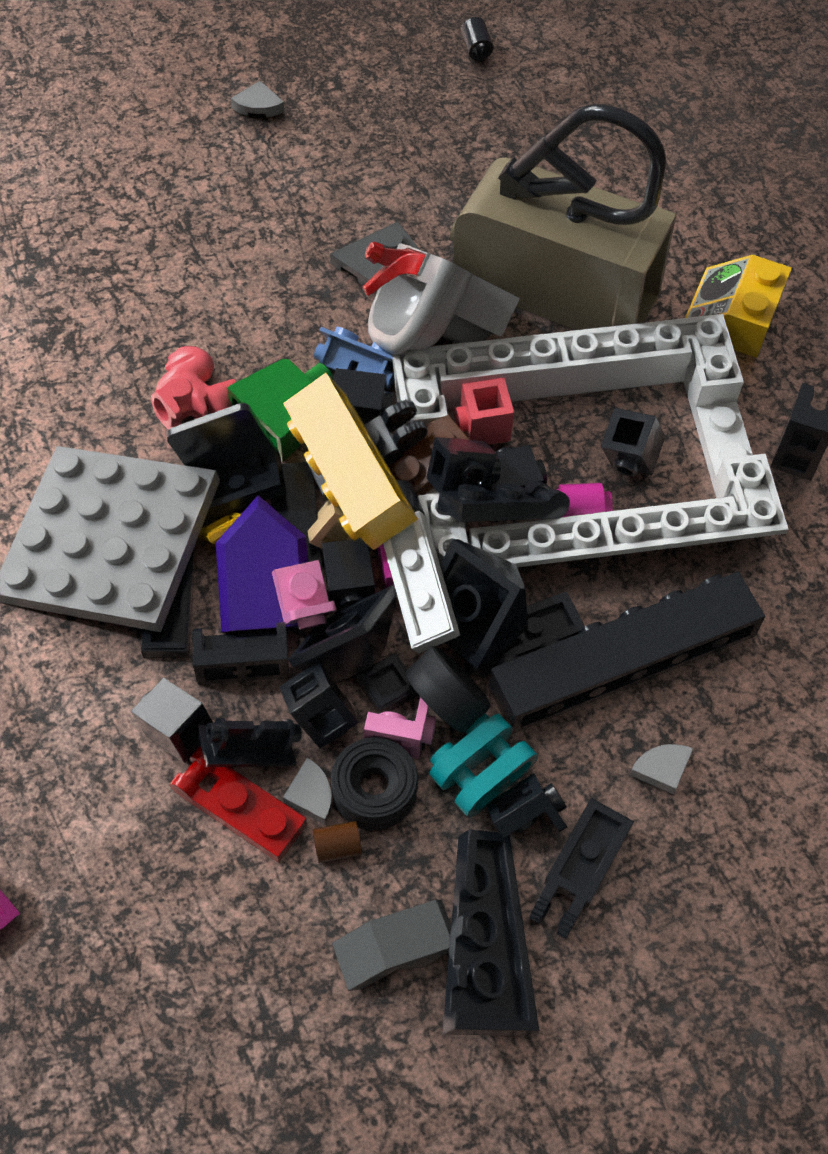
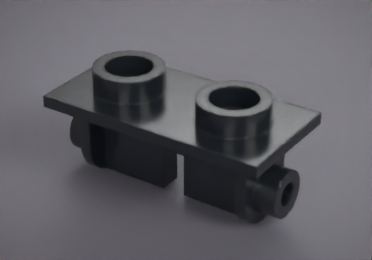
M217 718L214 723L197 725L196 727L206 767L296 766L297 764L292 745L301 740L302 729L298 723H293L291 719L262 721L260 725H254L253 721H226L224 718Z

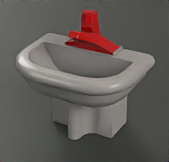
M373 241L369 244L365 253V259L374 265L376 263L384 265L362 287L367 296L377 290L368 318V334L372 342H375L380 348L391 354L426 350L438 342L441 337L456 344L485 341L491 334L502 337L520 299L448 260L399 243L397 249L384 248L383 244Z

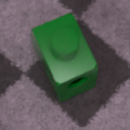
M281 359L230 385L227 388L228 397L232 406L239 403L250 405L279 451L281 461L284 462L301 444L287 426V422L292 418L283 403L325 373L333 380L334 378L330 370L322 363L316 364L303 373L289 359Z

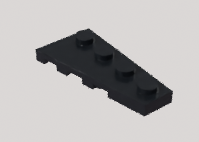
M469 829L458 837L442 1035L528 1036L540 1030L510 835L503 838L500 832Z

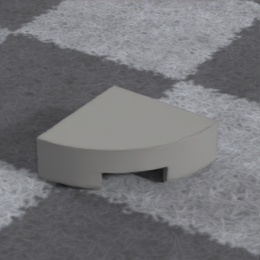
M261 81L231 98L232 109L242 115L249 116L248 112L255 114L266 113V117H272L284 112V101Z
M667 744L652 748L636 761L630 776L674 795L693 748L678 744Z
M306 758L284 794L283 802L326 825L331 812L330 785L322 769L315 762Z

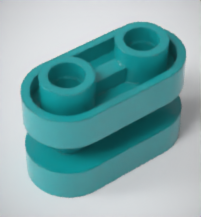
M499 713L491 717L484 714L466 731L467 735L455 745L451 742L446 743L430 759L433 767L429 775L442 790H446L455 784L462 789L455 799V804L468 818L477 815L487 807V803L504 793L533 767L539 757L526 741H521L513 747L506 742L513 731V727ZM490 755L497 759L479 775L475 776L472 773V770Z

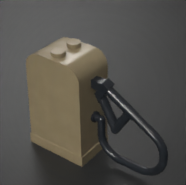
M591 104L575 109L518 160L515 157H505L491 163L451 228L450 240L454 242L453 263L520 298L516 307L573 330L645 323L660 296L677 213L657 207L666 168V154L662 142L646 122L628 111L604 104ZM590 121L607 122L632 133L645 146L650 158L648 179L642 203L593 187L597 180L563 152L558 145L579 126ZM545 159L562 175L539 168L537 165Z

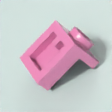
M319 560L272 571L283 621L286 622V625L298 623L299 630H304L326 624L325 616L336 611L334 601L329 602Z
M420 697L415 721L407 720L403 715L395 712L386 711L380 714L368 712L364 726V738L379 737L389 739L402 746L412 758L419 759L422 744H432L437 717L429 715V706Z

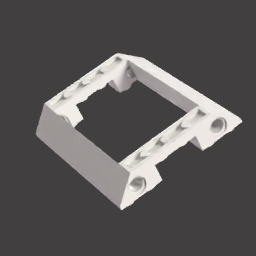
M723 314L432 346L423 351H406L402 354H392L397 402L410 399L417 408V415L403 426L416 420H421L427 424L448 415L447 409H453L461 405L462 384L490 379L505 378L511 402L684 382L716 495L715 499L471 528L468 543L466 522H460L437 509L439 493L435 488H432L425 495H419L418 498L428 522L439 564L443 560L453 539L466 542L514 563L517 567L787 534L788 525L766 454H752L737 404L744 381Z

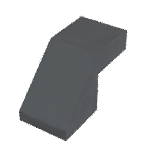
M433 900L368 921L334 941L332 945L348 991L362 990L397 969L423 968L449 953L451 923L442 900Z

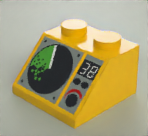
M749 255L707 267L685 318L723 314L734 350L757 358L779 305L792 267L756 255Z

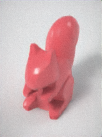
M184 346L168 356L169 361L165 365L168 372L159 380L155 392L151 395V402L156 417L167 429L182 424V420L188 416L197 419L208 415V413L211 414L231 407L232 403L228 397L227 388L236 383V380L230 379L208 386L205 382L210 379L214 371L212 357L199 347Z

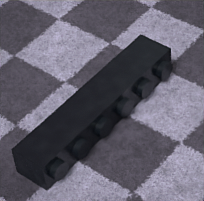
M739 571L722 577L720 574L714 575L704 580L697 588L684 593L682 590L670 592L654 605L642 608V606L632 607L624 611L618 619L603 625L601 622L591 623L583 627L575 636L562 641L560 638L550 639L542 643L536 651L519 657V655L513 654L504 657L491 668L488 688L502 717L513 727L512 735L751 639L757 635L764 621L765 614Z

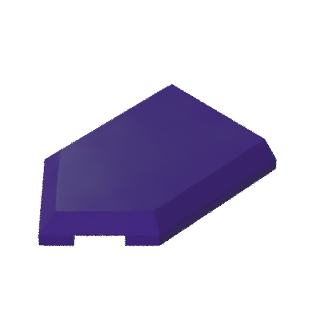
M258 495L216 542L221 633L277 629L276 623L284 621L272 571L308 562L306 536ZM298 623L286 625L287 628H299Z

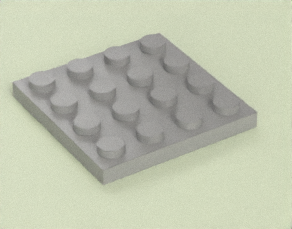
M56 446L1 567L0 603L161 632L219 485L220 479L216 470Z

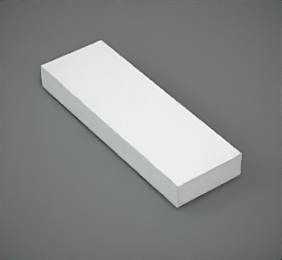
M417 511L415 514L418 520L383 543L411 648L417 653H421L432 646L440 645L460 636L426 516L422 512Z

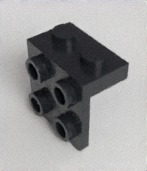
M239 403L168 429L166 433L167 442L185 466L216 470L220 482L206 515L205 522L247 508L258 495L264 501L287 494L280 453L250 405Z

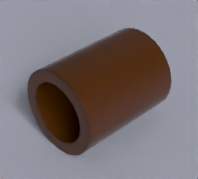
M356 821L312 829L318 863L362 855Z

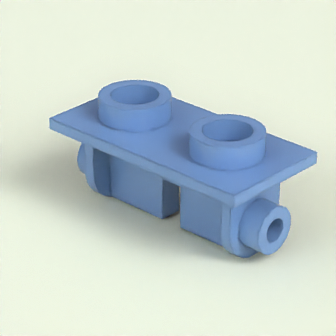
M323 327L320 328V332L326 337L327 341L325 345L321 343L317 345L314 359L319 360V363L336 371V368L350 370L353 362L358 363L356 371L387 374V388H391L395 380L394 373L391 372L393 367L391 353L380 348L375 342H373L372 346L358 342V335L342 327H336L334 332Z

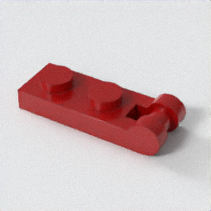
M198 747L190 757L192 764L184 774L179 772L170 782L169 786L193 806L279 863L307 826V818L232 768L206 767L202 748ZM206 775L217 781L209 792L199 787V784Z

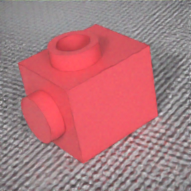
M504 377L462 384L461 405L454 408L455 423L465 432L469 440L485 441L488 445L511 441L514 409Z

